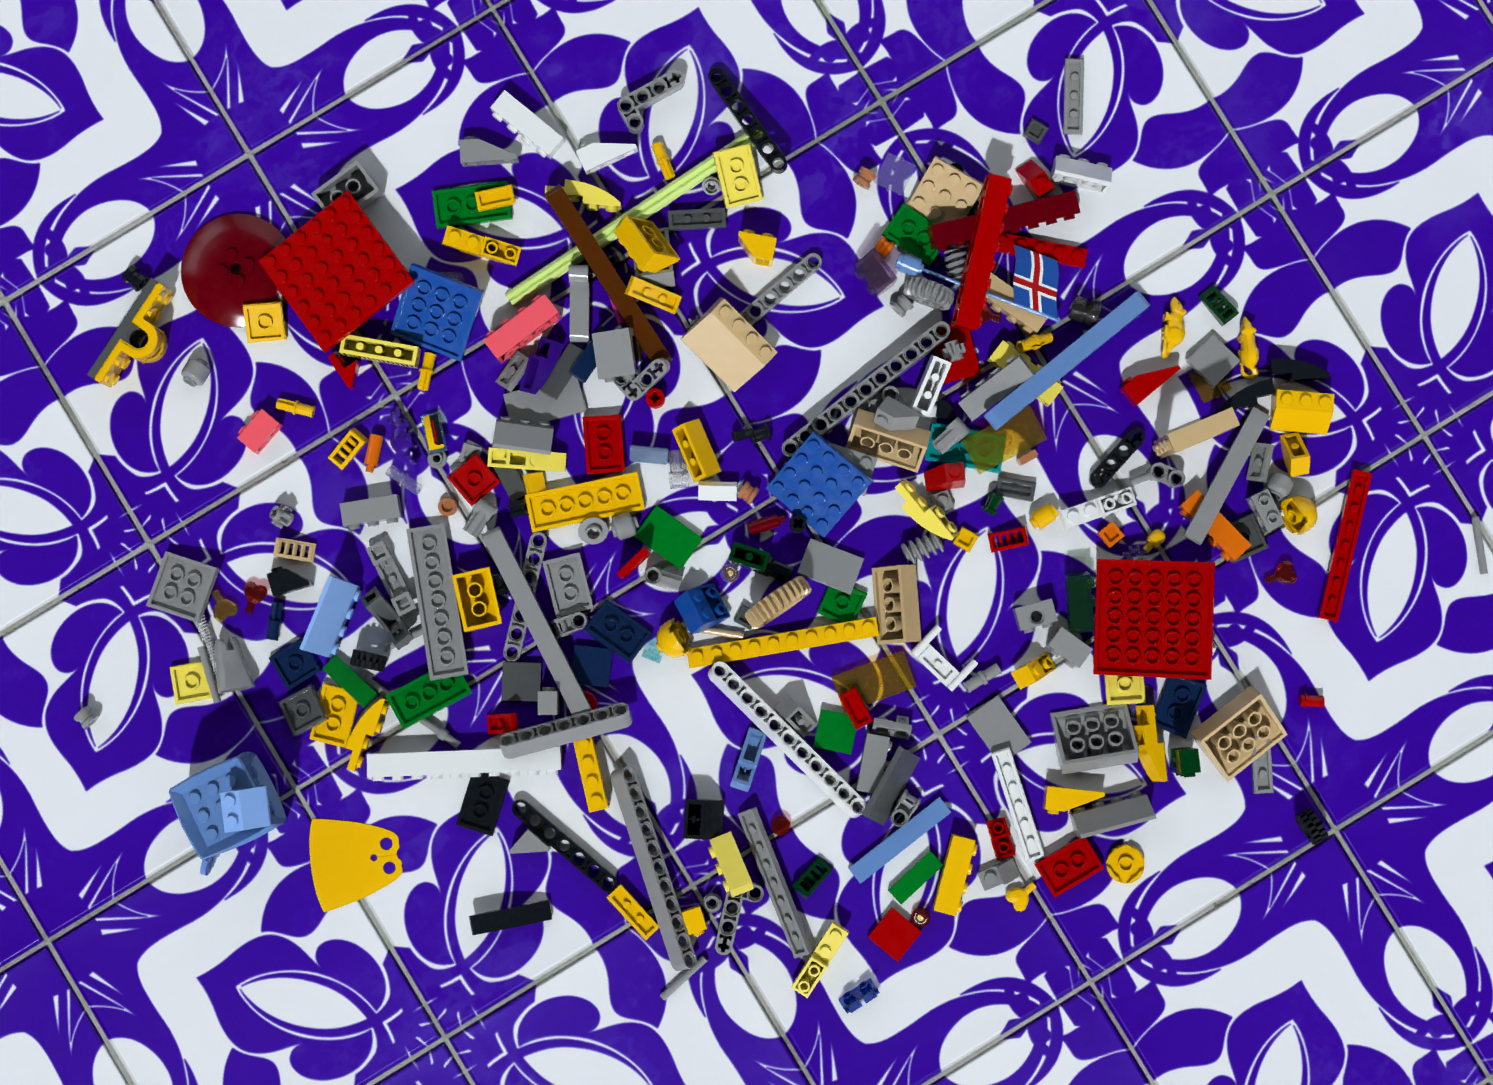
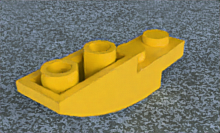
M447 225L442 245L458 249L461 252L517 266L522 247L487 236L483 237Z
M381 698L373 704L354 727L345 747L346 749L353 750L347 766L348 770L357 771L358 768L362 767L364 762L362 754L364 749L367 750L370 743L368 736H377V733H381L383 728L381 720L389 709L386 698Z
M1154 705L1136 706L1137 725H1133V730L1139 749V759L1152 782H1166L1168 780L1164 743H1158Z

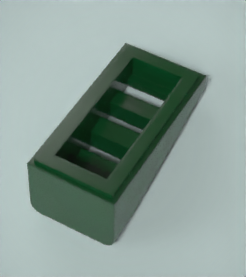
M1214 285L1198 297L1221 326L1239 314L1236 308ZM1214 293L1215 296L1208 301L1206 297ZM1216 299H1219L1220 302L1217 303L1215 306L1211 304ZM1223 304L1225 308L1218 312L1216 309ZM1228 310L1229 314L1223 317L1222 314Z
M818 857L795 881L792 887L804 899H807L833 869ZM817 864L825 871L824 874L815 867ZM811 870H812L813 872H815L820 878H819V879H816V878L810 873ZM806 876L815 883L813 886L805 879ZM802 882L809 890L806 891L799 884Z

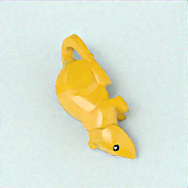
M1176 297L1171 299L1170 314L1165 312L1162 317V321L1166 322V325L1161 329V342H1163L1161 358H1167L1172 349L1179 345L1185 337L1183 316L1187 311L1183 309L1182 304Z
M1244 317L1240 328L1241 336L1237 337V341L1240 343V350H1238V357L1241 360L1239 363L1240 373L1245 379L1254 380L1259 375L1258 369L1255 367L1259 359V349L1256 346L1254 335L1257 330ZM1243 366H1246L1249 370H1251L1252 374H1246Z

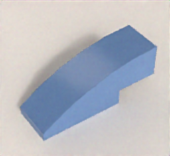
M749 727L730 787L745 792L749 791L767 736L762 731Z

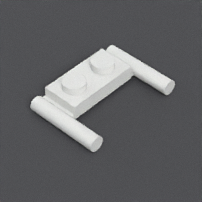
M936 624L910 653L952 692L978 663L972 659L959 673L929 644L942 630Z

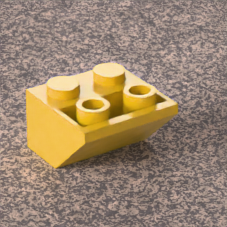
M744 229L743 232L739 231L738 242L752 263L772 267L777 238H774V235L769 233H762V235L754 234L755 231Z

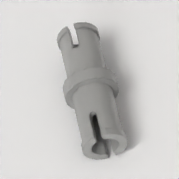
M994 663L984 671H978L977 675L963 682V685L967 692L971 693V691L979 686L988 684L989 680L1002 672L999 666Z

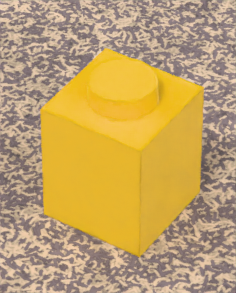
M701 905L682 910L688 934H693L694 937L704 934V930L707 929V923Z

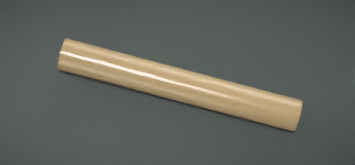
M715 627L699 632L743 640L744 632Z

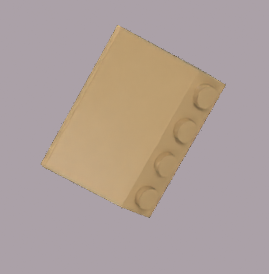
M719 298L681 338L733 392L745 384L778 353L724 298Z
M1251 686L1247 687L1190 732L1198 746L1227 782L1288 735L1262 694ZM1256 746V755L1252 756L1253 749Z

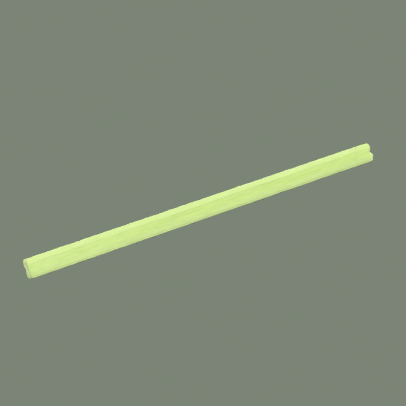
M761 131L753 133V138L760 139L763 136ZM744 133L720 150L750 143L751 149L755 146L746 133ZM713 154L594 233L593 236L600 247L604 248L618 238L614 232L626 215L647 219L701 183L705 178L716 173ZM575 246L507 291L505 295L513 307H515L568 272L569 265H578L585 259L577 246Z

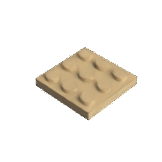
M935 156L907 206L936 224L967 217L982 191L983 183Z

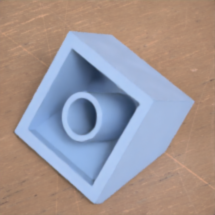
M267 786L220 793L225 833L272 826Z

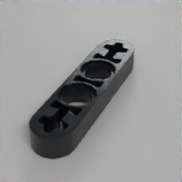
M1135 428L1129 431L1089 476V483L1092 487L1100 488L1104 486L1145 440L1143 430ZM1132 433H1139L1140 441L1136 440L1132 443L1133 449L1125 440L1127 439L1130 442L1133 439ZM1120 446L1128 448L1127 456H1121L1118 453ZM1108 460H1113L1116 464L1115 469L1112 471L1108 470L1105 466ZM1103 471L1109 474L1108 477L1106 474L1100 479L1102 483H1094V475L1098 476Z

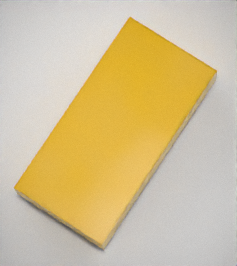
M512 184L474 192L479 212L516 204Z

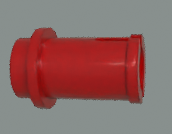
M1307 693L1299 695L1298 704L1303 708L1324 707L1325 699L1323 695H1307Z

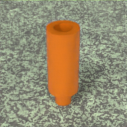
M370 434L364 464L367 465L366 472L373 473L374 466L378 467L384 436Z

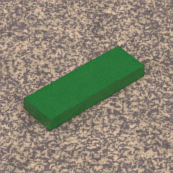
M337 655L322 668L326 674L363 708L377 696V693Z
M929 851L894 883L888 891L902 905L943 864Z

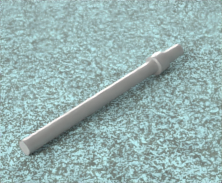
M369 676L364 679V682L386 698V695L391 693ZM428 718L420 721L421 724L437 734V738L442 741L445 740L456 749L461 744L460 741L449 734L448 730L440 728Z

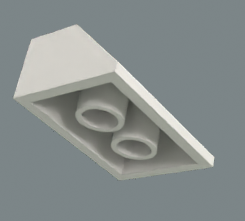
M1065 154L1056 155L1050 174L1051 182L1105 194L1111 186L1112 168L1108 167L1107 164L1100 162L1093 164L1083 158L1078 160L1070 159L1071 157Z

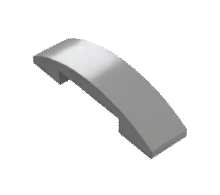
M382 540L366 548L390 595L391 602L398 616L401 617L416 609L406 582L384 541Z

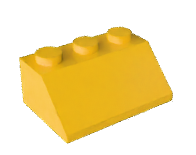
M626 215L614 232L618 237L619 243L626 248L628 255L634 259L638 269L643 272L656 273L680 260L678 254L653 221Z
M1275 390V393L1271 395L1269 430L1326 435L1333 416L1335 394Z
M490 567L452 575L464 632L502 624Z

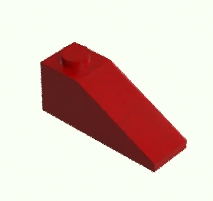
M1178 365L1140 374L1133 379L1129 376L1121 383L1123 387L1119 390L1131 405L1135 407L1181 368Z

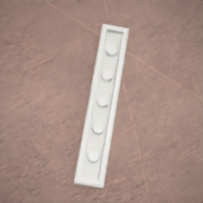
M1010 747L991 752L1025 861L1029 863L1044 858L1042 845Z

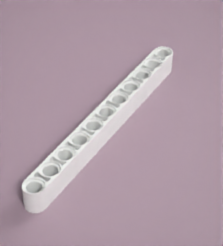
M716 662L708 671L709 679L850 818H857L862 815L867 805L865 800L726 663ZM715 668L721 670L722 676L715 673ZM728 682H733L736 689H731ZM743 695L749 698V703L743 701ZM756 709H760L763 712V717L757 715ZM770 722L776 724L777 730L771 729ZM784 736L790 738V744L784 741ZM798 749L804 752V758L798 755ZM811 763H815L818 766V771L812 769ZM825 777H829L831 779V785L826 783ZM839 790L845 793V799L840 797ZM853 804L858 805L859 812L854 811Z

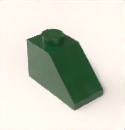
M734 541L728 561L731 564L746 569L765 572L771 553Z

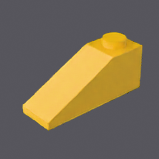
M1045 785L1043 809L1047 810L1049 814L1059 815V811L1065 812L1105 797V792Z

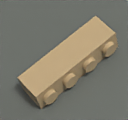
M991 273V286L986 292L1014 302L1013 287ZM985 295L987 302L991 304V309L997 313L1002 312L1005 314L1006 319L1011 323H1018L1022 326L1021 329L1028 335L1037 334L1047 320L1045 317Z

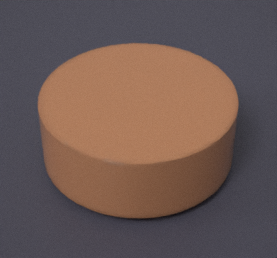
M444 497L439 501L438 510L442 515L452 516L457 512L458 505L453 498Z

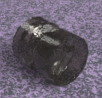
M1076 295L1068 318L1075 321L1083 320V324L1093 327L1099 317L1102 303L1094 300L1088 302L1087 298Z

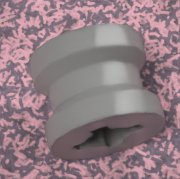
M900 294L896 301L890 303L891 308L902 318L908 310L914 307L903 294Z
M87 705L73 719L76 722H80L82 724L81 727L86 730L97 721L99 716L93 714L91 708Z

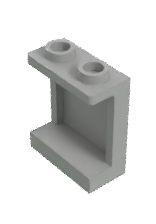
M633 328L592 333L598 379H604L605 383L616 381V377L623 376V380L635 378V374H640L639 370L636 369L632 336H634Z

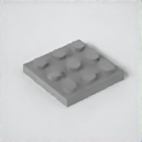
M165 551L146 606L201 623L220 569Z

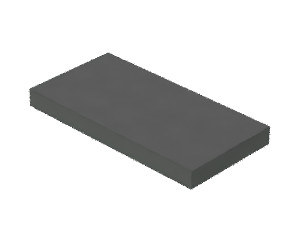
M900 746L897 748L864 808L863 816L884 826L917 766L920 757Z

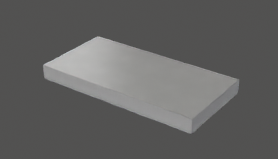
M574 376L571 377L557 400L540 392V390L535 395L520 390L503 394L508 415L512 418V421L520 422V419L531 420L533 424H539V422H550L587 411L579 380Z

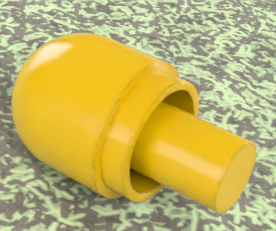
M1160 529L1153 530L1146 539L1147 544L1142 549L1148 554L1153 548H1159L1165 540V533Z

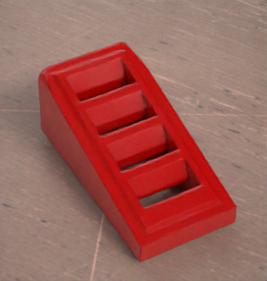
M1027 526L987 534L991 553L1030 545ZM1018 531H1021L1023 542L1021 543L1019 541ZM1010 533L1014 534L1016 544H1012ZM1004 534H1006V539H1007V544H1008L1007 546H1004V541H1003V536H1002V535H1004ZM995 536H998L1000 547L998 548L996 546Z

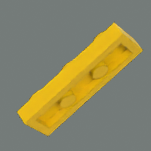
M631 276L624 293L672 314L676 313L682 298L677 294L634 276Z
M622 884L606 897L645 940L659 929L658 923Z

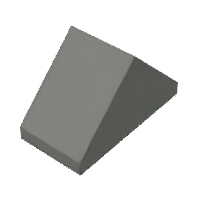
M529 828L510 849V854L545 852L550 850V845Z

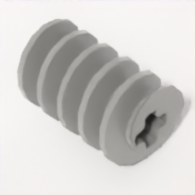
M953 249L944 252L945 255H949L945 258V262L949 263L946 265V269L951 270L947 273V277L961 282L966 258H963V256L968 251ZM948 281L949 285H953L949 289H952V291L959 290V285Z
M929 532V538L923 534L922 541L916 537L915 544L909 540L908 547L904 543L901 544V550L908 565L909 561L916 564V558L923 561L924 554L927 558H930L931 551L934 555H937L938 548L941 552H944L940 537L932 532Z

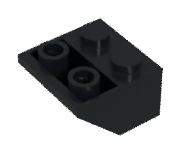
M686 798L683 838L713 839L722 835L724 800Z

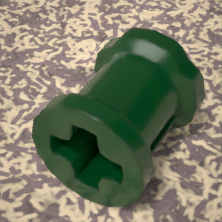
M989 491L987 501L981 507V510L996 516L998 506L1004 498Z

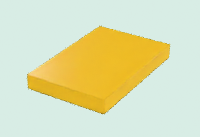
M323 683L320 700L329 720L313 727L309 739L345 748L352 733L359 704L340 686Z

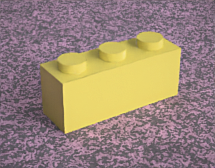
M731 831L710 839L711 847L708 850L712 859L716 858L718 864H715L718 874L723 875L725 881H722L725 892H730L731 896L735 897L754 889Z

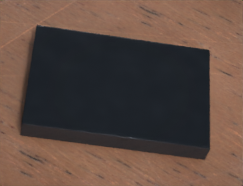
M481 773V777H471L456 825L493 836L510 780L497 776L489 777L488 773Z

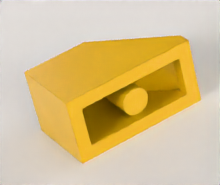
M1299 432L1280 435L1284 464L1290 477L1309 474L1310 454Z

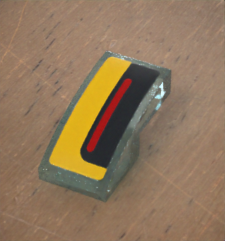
M440 412L421 416L428 454L432 455L448 451Z

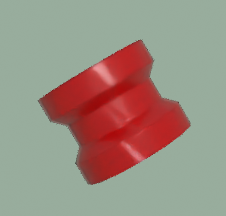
M653 388L646 393L645 398L649 407L658 409L663 406L665 396L660 389Z

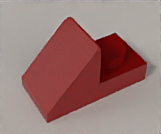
M333 352L327 356L348 389L351 391L355 389L360 362L356 360L345 367L347 363L341 355L337 356Z
M516 713L486 715L488 734L509 733L518 730Z

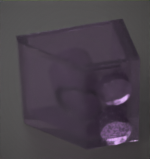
M875 247L854 266L856 277L859 280L863 279L866 283L865 288L871 296L874 294L876 298L896 283V275Z

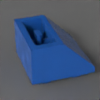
M714 584L686 590L674 601L691 635L703 632L731 617Z

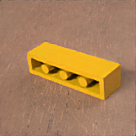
M594 737L573 742L589 813L609 808Z
M951 833L932 906L934 911L956 916L957 912H961L963 901H960L962 893H966L968 882H965L967 874H971L973 864L970 863L971 857L976 855L978 847L974 839Z

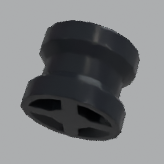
M526 499L507 503L511 511L509 514L510 518L528 515V510L525 508Z

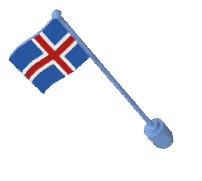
M1014 245L1016 260L1013 277L1014 302L986 292V296L1056 322L1055 324L1060 323L1061 319L1057 316L1056 302L1059 280L1057 260ZM907 253L899 254L895 264V268L899 269L898 271L915 277L917 274L921 275L922 272L960 286V281L925 269L924 264L921 263L922 259Z

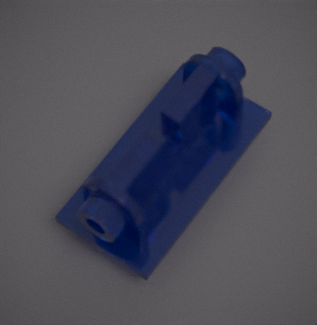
M870 978L861 982L853 990L844 993L838 1000L848 1014L863 1006L860 1002L862 998L865 1003H868L878 997L877 994L880 992Z

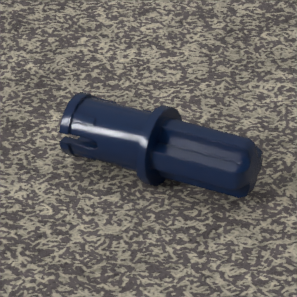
M272 602L270 618L267 620L269 624L266 639L278 641L280 624L283 623L281 622L283 603Z

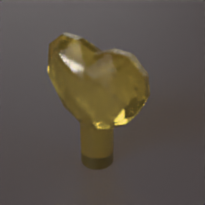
M218 589L211 592L216 601L213 610L216 621L223 622L228 616L237 614L238 608L235 603L223 599Z

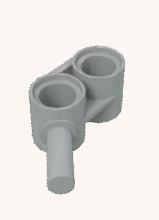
M1158 462L1151 465L1146 470V473L1131 478L1129 481L1132 486L1150 480L1161 482L1170 488H1177L1184 484L1186 477L1181 470ZM1154 467L1161 469L1162 474L1160 477L1154 475ZM1172 474H1176L1179 477L1178 484H1174L1171 481Z

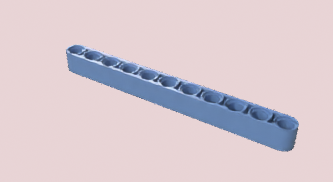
M1139 291L1135 292L989 410L983 417L997 431L1150 306L1149 302Z

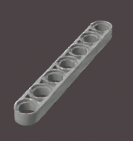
M816 253L807 255L739 314L753 326L820 269L822 264L821 257ZM811 257H815L818 259L819 264L816 267H810L808 260ZM796 270L804 272V277L801 280L794 278L793 273ZM787 282L790 285V289L787 292H782L779 289L780 283ZM766 295H774L775 302L767 304L764 299ZM754 306L761 309V314L757 317L752 316L750 313V309Z
M535 532L531 535L522 570L524 575L529 572L535 575V581L529 583L534 595L536 594L548 543L547 536L541 532ZM537 535H541L544 538V543L541 546H536L533 542L534 537ZM532 554H537L540 558L539 563L536 565H532L529 562V557ZM516 603L514 604L503 655L508 661H516L520 658L528 628L524 620L519 621L516 618V613L519 610ZM516 628L522 631V637L518 640H515L511 635L512 631ZM511 647L516 648L518 651L515 658H509L507 655V651Z

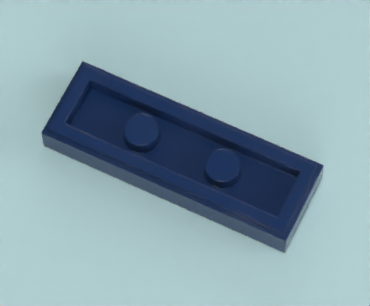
M599 326L595 333L604 332L608 330H606L603 326ZM592 337L568 371L582 383L587 381L596 367Z

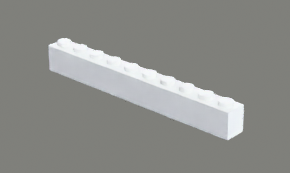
M562 746L513 759L505 758L501 749L367 754V778L373 777V781H384V777H392V780H404V776H411V780L423 779V775H431V779H441L444 774H450V778H462V774H469V777H481V773H489L490 777L500 776V772H508V776L520 775L519 771H527V775H538L539 771L546 770L547 774H558V770H563Z

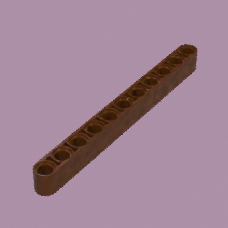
M558 184L543 195L625 323L629 328H633L634 337L649 360L652 362L658 358H665L669 363L672 362L673 359L634 298L624 294L627 287L562 186ZM662 363L658 364L657 371L662 368Z

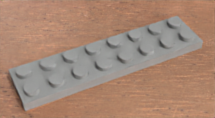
M445 523L406 529L430 681L469 675L459 607L452 580L453 570Z

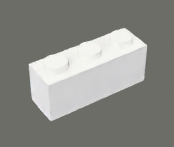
M934 355L930 356L909 408L930 416L952 364L951 362Z

